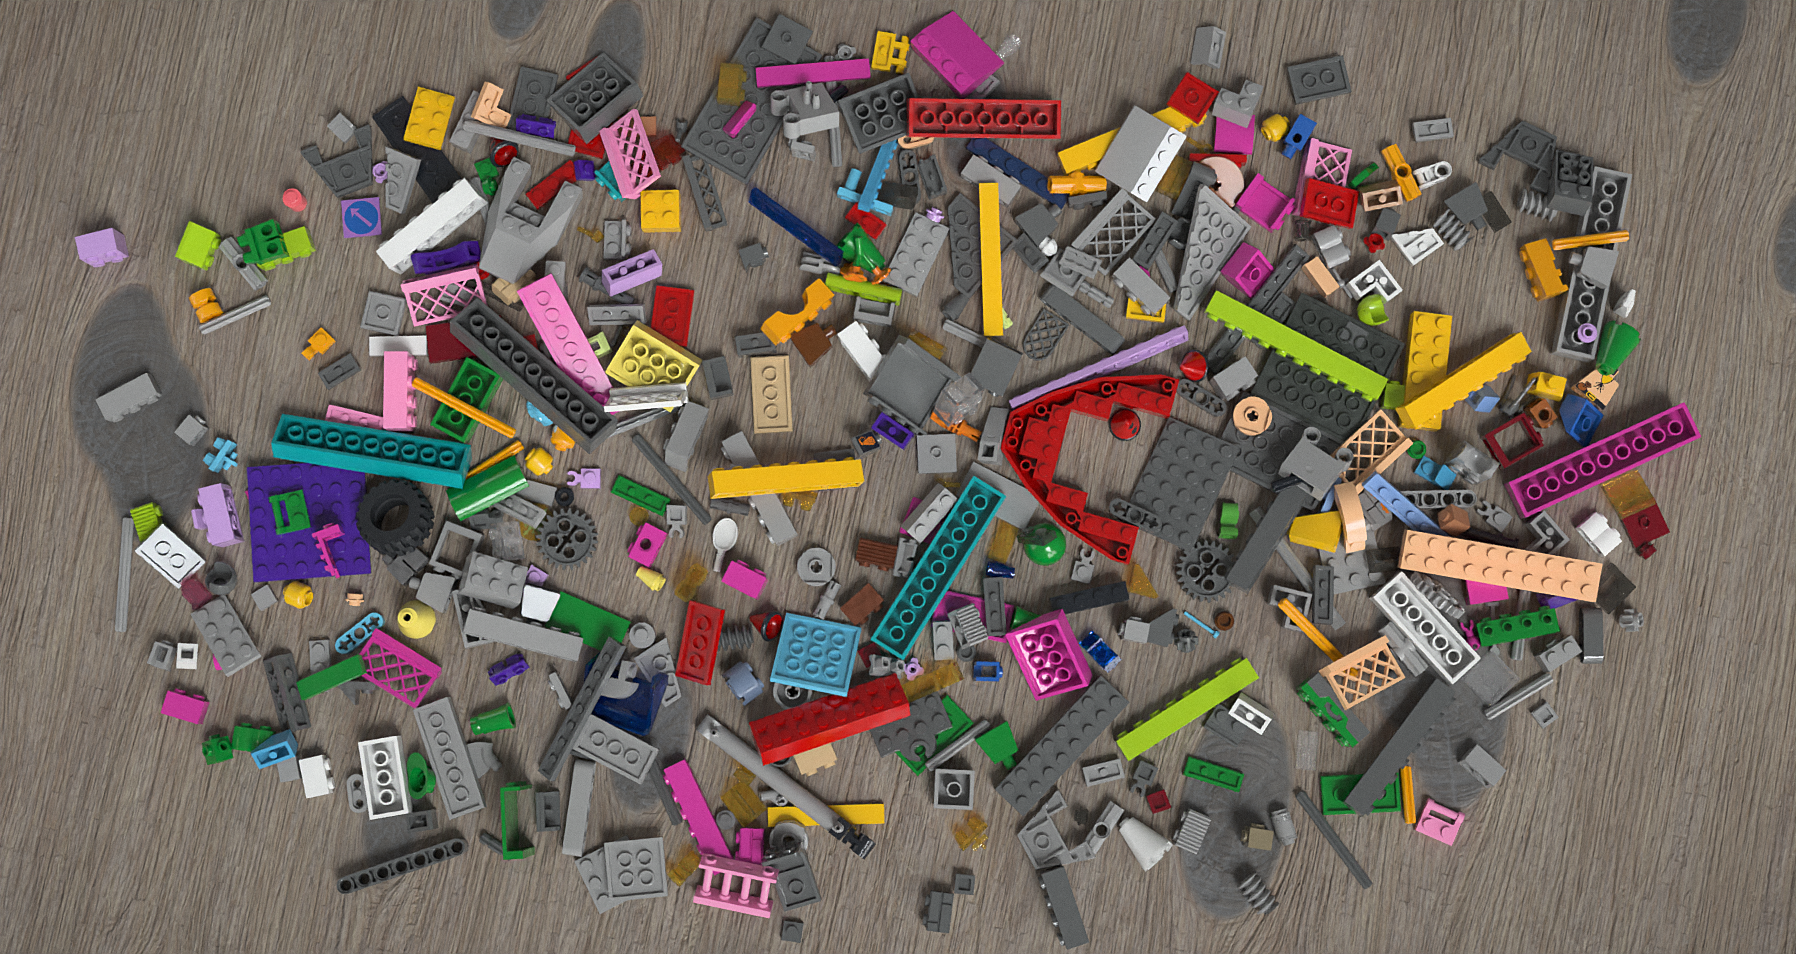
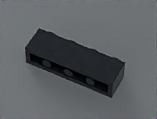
M1126 581L1051 597L1049 598L1052 612L1063 609L1065 615L1128 601L1130 598Z

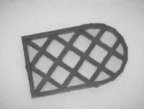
M1043 309L1026 335L1023 343L1025 354L1035 361L1047 359L1054 352L1069 324ZM1044 313L1045 320L1039 321L1042 314ZM1046 313L1054 318L1047 319ZM1055 320L1056 327L1049 328L1048 321ZM1058 321L1065 325L1059 326ZM1046 322L1047 329L1040 330L1039 323ZM1037 324L1038 331L1032 332L1035 325ZM1066 327L1063 333L1060 334L1059 328ZM1057 329L1058 336L1051 337L1050 330ZM1048 331L1049 338L1042 339L1041 332ZM1039 333L1040 340L1033 341L1032 334ZM1030 336L1031 342L1026 343L1027 338ZM1058 339L1056 344L1053 346L1052 340ZM1050 340L1051 347L1044 349L1043 342ZM1041 342L1042 349L1035 351L1034 344ZM1032 345L1033 351L1027 352L1025 346ZM1051 350L1050 353L1046 356L1045 351ZM1043 351L1044 357L1037 358L1036 353Z

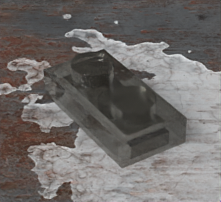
M1033 526L1024 528L1023 532L1016 536L1018 543L1045 546L1057 538L1055 530L1040 528L1033 533Z

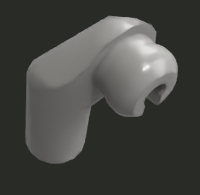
M774 789L758 793L760 801L771 800L778 806L787 804V799Z

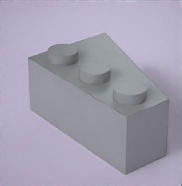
M690 401L686 403L685 407L681 406L678 417H680L678 423L674 422L671 428V433L673 434L670 439H666L663 447L665 449L666 465L683 472L687 471L688 460L691 455L693 456L694 447L701 436L708 418V408Z
M459 590L452 591L465 649L494 643V641L463 634L469 609L473 610L474 607L484 609L479 599L459 594Z

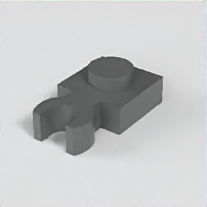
M1140 760L1133 775L1137 783L1131 786L1130 792L1133 793L1134 789L1139 787L1141 789L1139 796L1143 797L1145 795V784L1152 785L1159 768Z

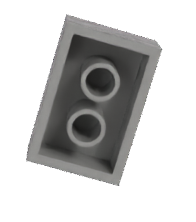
M473 551L466 557L458 593L514 609L521 602L528 567Z

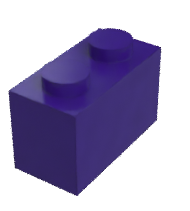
M882 412L871 427L903 450L906 449L915 435Z

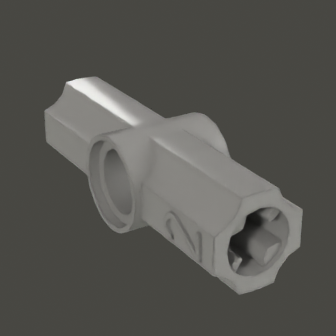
M233 237L221 242L219 248L255 291L264 287L268 279L255 264H247L244 268H240V263L244 260L242 255L245 252Z
M1392 621L1378 631L1381 637L1386 635L1389 640L1387 644L1390 646V651L1400 662L1404 663L1414 677L1426 670L1428 665L1415 651L1416 648L1413 643L1401 634Z
M1111 801L1093 824L1091 831L1083 841V843L1086 841L1089 843L1094 854L1097 853L1105 839L1110 835L1111 830L1124 812L1122 808ZM1098 825L1106 826V833L1104 835L1097 834L1096 828Z

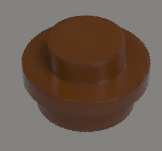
M1220 612L1215 617V625L1222 631L1229 630L1234 625V618L1229 612Z

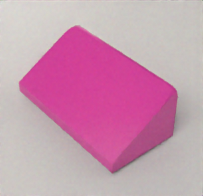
M745 101L724 126L723 131L734 138L755 113L756 105Z

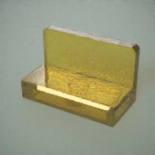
M743 779L720 797L744 828L767 810Z

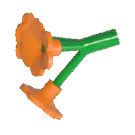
M862 236L854 237L856 249L854 261L851 264L845 263L840 269V273L848 281L866 282L867 278L863 276L864 272L859 267L860 257L862 256L875 274L871 284L880 283L889 275L891 268L888 267L880 270L878 266H875L863 252Z

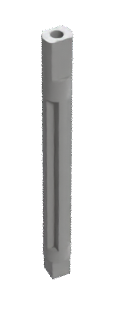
M1260 506L1249 513L1256 524L1261 517L1264 518L1266 515ZM1282 538L1276 548L1277 552L1307 593L1312 594V576ZM1333 606V624L1331 626L1334 630H1337L1346 622Z

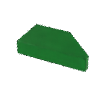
M1372 163L1352 179L1348 186L1354 190L1379 168L1378 165Z

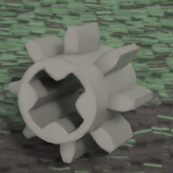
M1624 609L1625 613L1620 614L1619 617L1620 626L1626 628V632L1639 631L1638 627H1642L1644 624L1642 613H1637V609Z

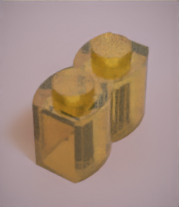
M698 563L693 564L687 571L686 579L677 585L674 595L686 603L694 600L698 594L699 587L703 586L708 580L710 572Z

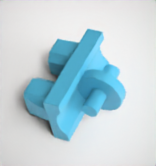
M218 437L213 445L220 450L218 455L215 456L209 452L203 459L210 466L208 469L217 473L222 468L228 470L231 465L235 467L238 465L234 461L238 454L233 452L237 444L228 439L225 440Z

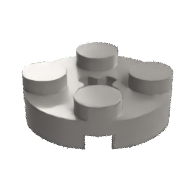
M811 548L799 558L797 571L805 583L810 586L819 587L830 582L833 578L836 564L831 554L826 550ZM815 562H819V565L822 566L818 573L811 569V565H815Z
M784 820L776 823L770 834V847L778 846L780 848L785 846L787 840H784V837L791 836L796 842L802 841L805 850L807 849L809 836L805 825L794 820Z

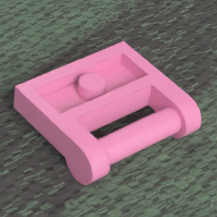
M1428 798L1414 830L1452 846L1459 827L1464 820L1465 813L1455 812ZM1430 810L1454 819L1453 824L1451 825L1429 815Z

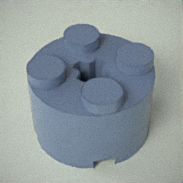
M740 661L721 676L722 678L727 677V686L738 700L741 698L744 700L741 704L745 706L763 693L762 688L764 684L758 677H753L751 674L753 670L747 662L742 663Z

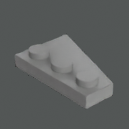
M386 147V153L388 154L386 164V207L405 214L421 160L392 147Z

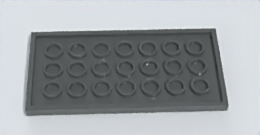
M759 18L755 19L681 146L682 149L745 185H748L783 125V117L785 115L775 116L771 113V93L776 90L785 91L806 85L757 88L756 68L793 65L762 49V45L772 26ZM806 46L797 64L819 63L822 54ZM745 101L754 103L756 105L755 113L734 138L723 131L724 126Z

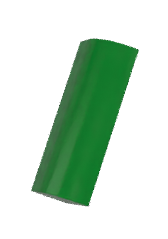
M515 455L465 480L463 489L451 487L446 492L456 515L462 521L525 489L529 484L522 466Z

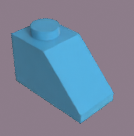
M289 729L272 735L255 748L251 755L258 768L262 769L295 757L298 743Z

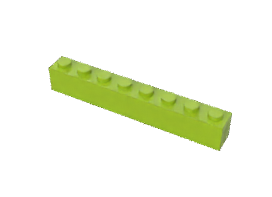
M1240 657L1230 663L1232 667L1227 670L1225 668L1218 670L1214 673L1216 677L1210 681L1208 678L1198 683L1199 688L1194 691L1190 688L1182 694L1183 698L1176 701V699H1173L1165 704L1167 708L1163 711L1157 709L1149 715L1151 718L1144 722L1142 719L1133 725L1134 729L1130 732L1125 730L1118 734V739L1115 743L1126 760L1130 761L1257 680L1259 676L1248 659L1244 658L1242 660Z

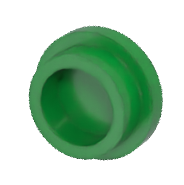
M487 177L486 180L482 181L484 193L490 196L496 194L498 184L492 177Z
M1413 440V444L1407 449V453L1413 459H1420L1426 454V445L1420 440Z

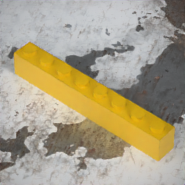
M1171 107L1151 114L1181 133L1185 132L1186 128L1193 126V128L1201 126L1207 117L1205 114L1200 123L1196 124ZM1120 127L1058 152L1057 159L1064 175L1068 176L1071 173L1081 172L1087 168L1088 171L1097 168Z
M1522 332L1512 333L1395 409L1406 429H1419L1425 425L1424 422L1426 420L1438 417L1440 415L1439 412L1443 409L1444 411L1454 406V402L1457 400L1461 401L1467 398L1469 392L1481 389L1486 381L1495 380L1498 377V373L1510 370L1512 368L1511 365L1515 362L1520 363L1524 361L1526 355L1532 351Z
M853 457L844 458L843 461L828 459L821 463H818L817 460L808 461L806 464L790 462L784 466H781L780 463L770 464L769 467L753 465L746 469H743V466L733 467L732 470L715 468L707 476L711 499L859 487L864 482L861 459L854 460Z

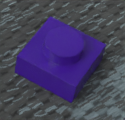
M574 161L576 180H595L593 161Z

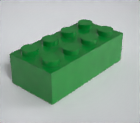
M467 357L448 394L485 413L503 378L496 372ZM442 402L430 425L465 444H469L480 422Z

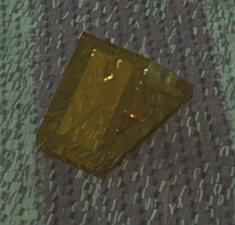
M1135 565L1128 593L1150 599L1159 597L1140 565Z

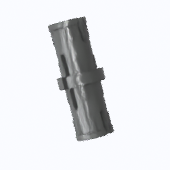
M715 498L711 500L710 509L722 510L727 512V514L735 513L748 516L750 504L734 501V499Z

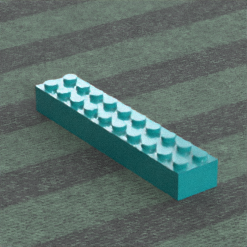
M282 414L271 442L274 458L463 489L472 461L471 445L288 414Z
M972 477L870 640L900 659L904 660L1003 504L1006 495L979 478Z

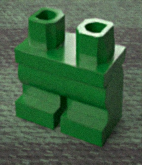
M274 219L252 228L244 229L245 233L237 237L240 247L250 246L251 251L242 255L246 264L257 263L262 265L279 258L290 257L286 243L283 240L284 237L280 224Z

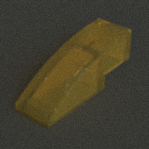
M956 661L901 686L908 702L911 703L964 680V677Z

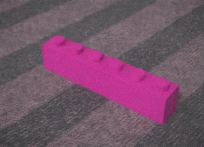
M687 759L664 769L665 774H663V778L666 784H671L673 792H671L672 797L682 807L680 813L683 819H687L690 824L688 830L692 838H697L699 844L696 846L700 855L703 853L713 854L718 857L735 860ZM713 871L714 875L721 873L718 871Z

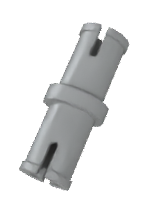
M830 580L826 591L820 596L821 600L813 612L814 616L824 620L829 607L834 604L833 600L841 588L840 584Z

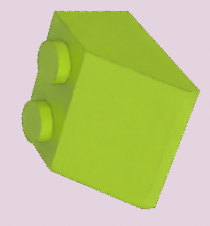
M189 221L175 257L186 264L207 271L208 267H211L213 264V255L220 246L221 236L214 231Z

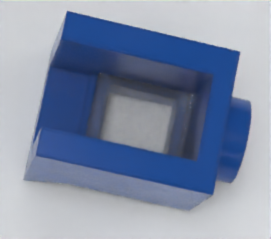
M973 662V681L998 682L999 678H1002L1003 668L1000 666V662Z

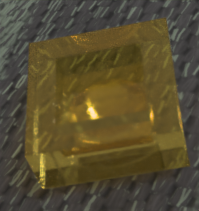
M740 765L733 774L740 782L748 786L756 778V775L743 765Z

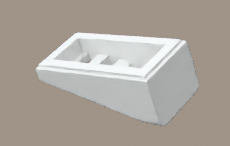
M1632 289L1622 294L1613 312L1626 318L1634 305L1636 291Z

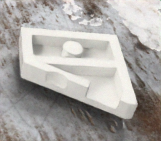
M1433 228L1404 234H1394L1391 237L1411 266H1414L1444 244Z

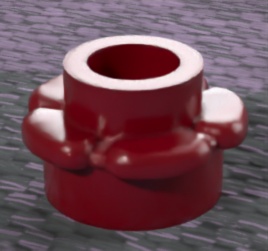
M1646 543L1639 550L1641 552L1639 557L1642 556L1645 560L1657 551L1654 547L1655 544L1649 545Z

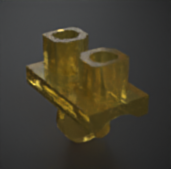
M799 491L781 493V495L783 496V505L793 507L795 499L802 500L800 509L810 511L813 503L817 500L818 493Z
M973 816L966 823L973 832L967 836L960 830L954 836L963 851L974 840L976 842L971 847L974 851L980 846L984 850L987 848L984 842L989 837L985 833L980 838L978 836L988 825Z

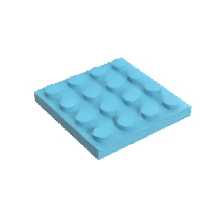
M786 613L770 682L847 697L862 628Z

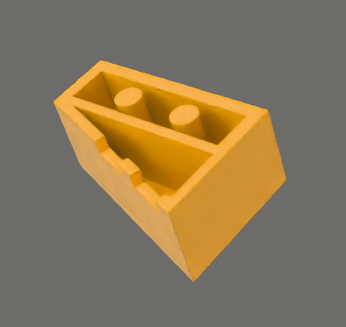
M1547 238L1524 244L1520 248V259L1522 262H1525V274L1527 279L1531 281V293L1537 302L1559 296L1568 290L1567 284L1562 285L1559 278L1562 273L1560 269L1556 270L1553 261L1555 257Z

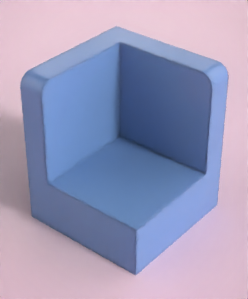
M1483 385L1481 389L1469 392V396L1465 398V401L1474 411L1489 413L1500 397L1490 386Z

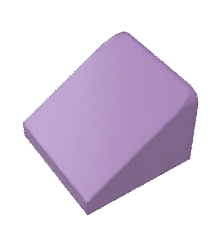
M203 509L192 510L194 527L199 530L208 529L207 524H204L202 519Z

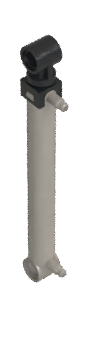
M709 714L705 716L696 728L704 737L729 754L826 829L836 839L840 841L843 838L841 842L845 845L849 842L851 844L849 848L864 860L875 847L876 843L862 832L859 835L856 834L857 829L854 826L849 830L852 826L851 823L830 809L771 763L763 766L757 751Z

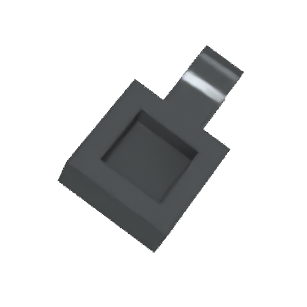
M484 509L469 517L471 529H491V524L503 523L504 514L498 509L489 513L488 509Z

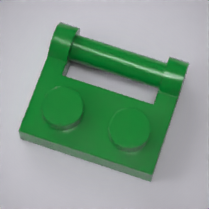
M303 490L268 497L269 503L272 504L277 529H275L276 535L312 528ZM280 501H285L290 526H284Z

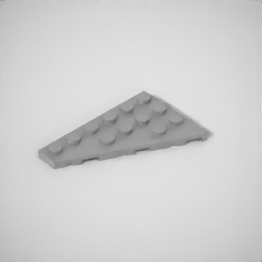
M1200 184L1198 187L1173 310L1189 321L1219 277L1220 271L1230 260L1251 228L1245 220L1204 184Z

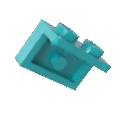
M610 161L599 171L597 169L594 171L597 176L595 180L601 187L605 185L609 189L607 193L614 200L619 199L622 203L626 198H622Z

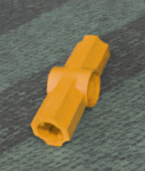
M1397 144L1383 149L1381 154L1391 172V178L1396 180L1401 186V193L1405 201H1411L1422 195L1411 174V167L1405 162ZM1397 169H1402L1405 172V177L1399 176Z
M1075 172L1068 176H1049L1047 189L1050 193H1070V196L1073 197L1085 195L1086 193L1106 191L1107 181L1103 176H1084L1081 172Z

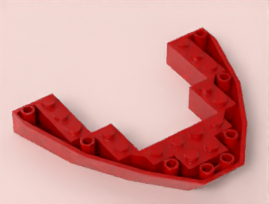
M1161 374L1096 378L1053 391L1011 411L1000 449L1026 489L1060 526L1109 559L1126 566L1129 565L1139 527L1083 512L1088 493L1051 483L1071 412L1107 422L1113 404L1168 419L1179 379Z

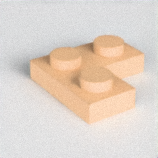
M484 82L471 117L484 124L506 129L511 114L497 108L503 89L489 82Z

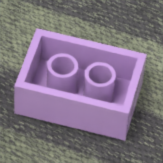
M218 483L198 489V502L202 505L204 511L202 519L208 527L206 532L208 542L218 547L245 542L231 486Z

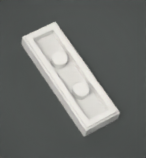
M427 336L369 337V356H384V351H408L413 356L428 355Z

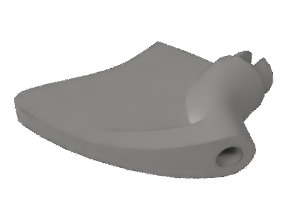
M474 742L467 745L478 779L491 768L497 772L502 767L499 759L493 753V743Z

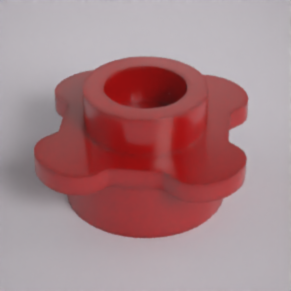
M1377 233L1363 239V243L1368 246L1370 253H1375L1377 250L1385 248L1383 237Z

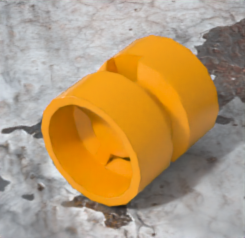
M211 288L199 290L189 297L192 307L197 309L196 315L200 323L223 314L219 303L215 302L216 296Z

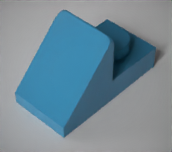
M1425 456L1421 458L1413 472L1442 490H1449L1457 476L1446 465H1439Z

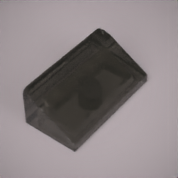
M883 181L882 187L878 191L877 199L893 207L913 210L918 187Z
M1399 546L1366 550L1370 573L1402 569L1398 567Z

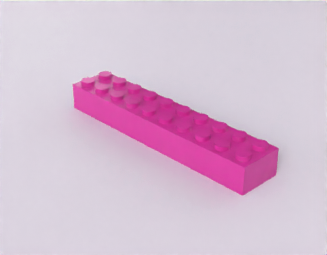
M1685 402L1504 485L1520 519L1526 518L1701 438V435Z

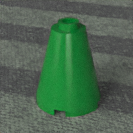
M858 222L851 228L852 231L846 233L834 247L835 249H833L835 254L853 262L856 255L854 237L862 236L863 252L880 270L886 266L884 264V257ZM861 256L859 267L874 274L871 271L870 265Z
M1608 321L1603 327L1595 365L1598 372L1602 375H1612L1641 341V338L1639 339V332L1626 323L1622 322L1619 325L1615 324L1616 321Z

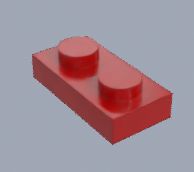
M857 202L845 216V219L853 225L858 222L867 235L875 241L887 226L885 222L871 212L868 213L858 209Z

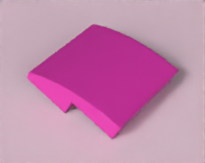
M1255 115L1252 116L1247 128L1216 117L1214 152L1252 155Z

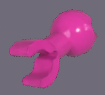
M1473 620L1469 621L1470 627L1468 629L1464 627L1463 623H1460L1459 627L1465 632L1467 637L1466 642L1476 651L1481 643L1479 638L1474 636L1472 630L1474 627Z

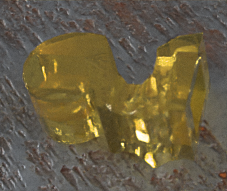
M691 850L678 863V867L671 870L667 876L680 888L686 879L697 869L701 859Z

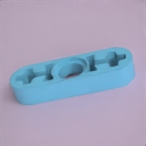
M371 613L337 639L335 643L337 652L341 654L351 653L369 639L376 628L380 630L384 626V617L379 613ZM372 617H379L380 620H378V626L372 625L368 629L366 626L363 625L365 622L366 625H370L373 622ZM358 628H363L365 631V636L362 639H358L355 636V631ZM352 638L354 641L357 642L356 644H354V642H350L347 645V650L340 648L342 647V641L348 642Z

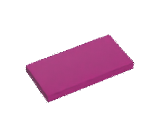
M947 591L934 612L931 627H933V621L950 620L947 615L948 613L973 603L975 604L974 607L979 611L982 625L987 629L985 599ZM1005 604L1007 632H1009L1014 605ZM1005 635L988 637V640L1002 643L1007 642Z

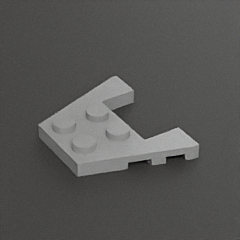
M1059 790L1053 794L1052 798L1042 806V809L1017 835L1036 870L1096 858L1087 841L1069 851L1052 820V815L1068 806Z

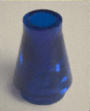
M989 560L985 574L990 576V578L1003 577L1013 579L1015 568L997 560Z

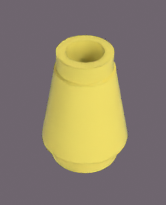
M643 566L636 573V576L652 591H659L666 581L663 574Z

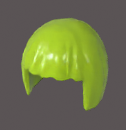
M1379 294L1365 297L1357 307L1358 317L1364 324L1374 326L1389 320L1385 314L1381 295Z

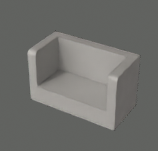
M857 296L853 320L891 328L895 303L887 304L864 300Z

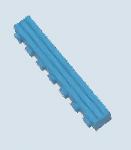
M897 139L881 145L859 201L858 209L868 213L870 209H873L875 204L873 201L878 197L879 192L877 191L881 189L883 184L881 181L886 177L885 171L889 169L890 159H893V150L897 149Z

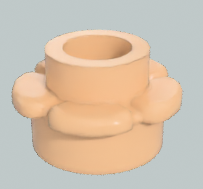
M347 593L345 601H349V605L360 606V603L364 602L363 594Z

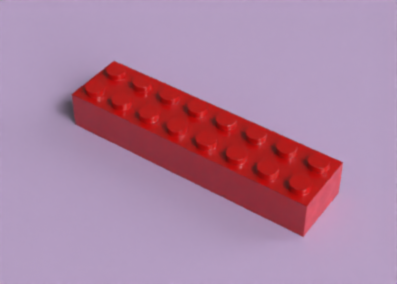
M908 98L906 137L1061 139V100Z
M893 673L849 688L847 697L831 694L749 722V727L764 766L910 716V707L897 674Z

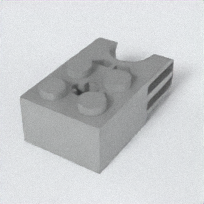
M1466 441L1456 444L1444 463L1454 474L1459 473L1464 476L1463 480L1471 485H1477L1490 479L1500 465L1499 462Z

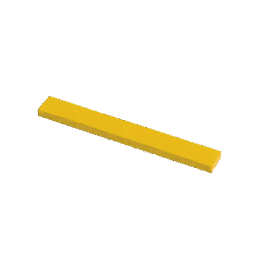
M979 183L984 336H1003L998 183Z

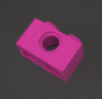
M645 523L644 526L641 525L636 533L638 538L635 543H631L627 552L630 553L629 558L651 568L668 534ZM649 539L651 547L644 550L641 544L644 540Z

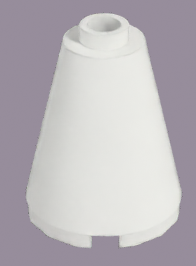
M1134 817L1131 819L1125 818L1119 825L1121 827L1119 830L1144 871L1152 868L1163 857L1164 850L1168 852L1173 846L1171 841Z

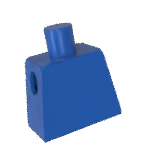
M1300 114L1283 142L1286 146L1281 154L1292 159L1296 151L1300 152L1317 123ZM1294 136L1300 138L1298 143L1293 141Z

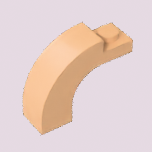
M1352 481L1334 485V500L1339 509L1343 525L1344 549L1346 553L1364 550L1365 540H1367L1366 526L1354 483Z

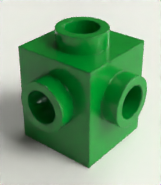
M220 734L209 736V740L202 743V753L205 756L207 765L234 758L228 736L220 737Z

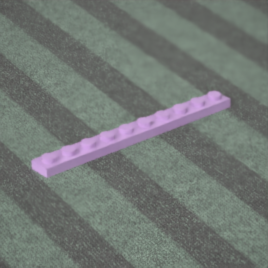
M1185 325L1175 327L1170 332L1156 335L1149 341L1140 342L1135 347L1122 350L1112 357H1105L1098 363L1087 365L1077 372L1068 373L1065 377L1052 380L1047 385L1033 388L1026 394L1017 395L1012 400H1009L1011 410L1020 408L1053 391L1105 377L1188 341V331Z

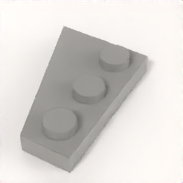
M666 637L634 658L665 707L682 697Z

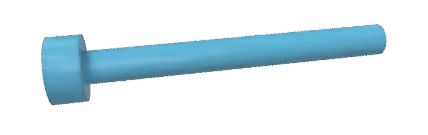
M1184 612L1185 616L1213 634L1215 639L1220 634L1219 631L1215 632L1188 612Z

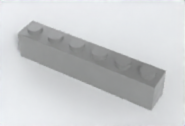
M474 607L473 610L469 609L463 634L573 662L578 661L583 638H580L578 633H561V629L555 627L545 629L542 628L540 623L531 622V624L523 623V619L512 617L510 620L504 618V614L493 612L492 615L487 614L484 609Z

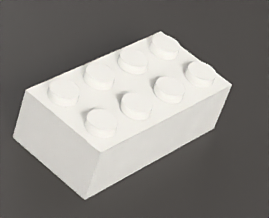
M392 736L358 742L370 820L412 813L413 809L408 789L402 737Z

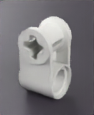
M1442 161L1419 168L1412 173L1416 175L1419 190H1423L1445 181L1450 176L1452 167L1448 162ZM1444 168L1446 175L1438 174L1437 169Z

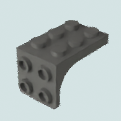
M794 840L786 843L783 847L773 846L767 849L761 864L762 866H771L779 869L775 886L784 912L822 900L802 841L796 842Z

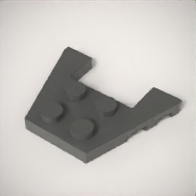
M1522 120L1497 145H1494L1485 156L1483 155L1479 159V164L1495 170L1503 154L1539 170L1530 188L1546 195L1557 136Z
M370 125L353 130L359 145L358 150L330 161L323 162L319 148L316 145L300 151L302 156L337 198L373 185L372 128Z

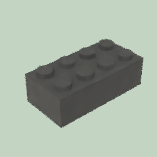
M1055 866L1040 871L1041 876L1038 877L1041 889H1046L1047 895L1044 898L1047 907L1053 910L1054 914L1050 916L1053 925L1059 928L1060 932L1056 934L1061 947L1065 946L1068 950L1089 943L1064 866Z

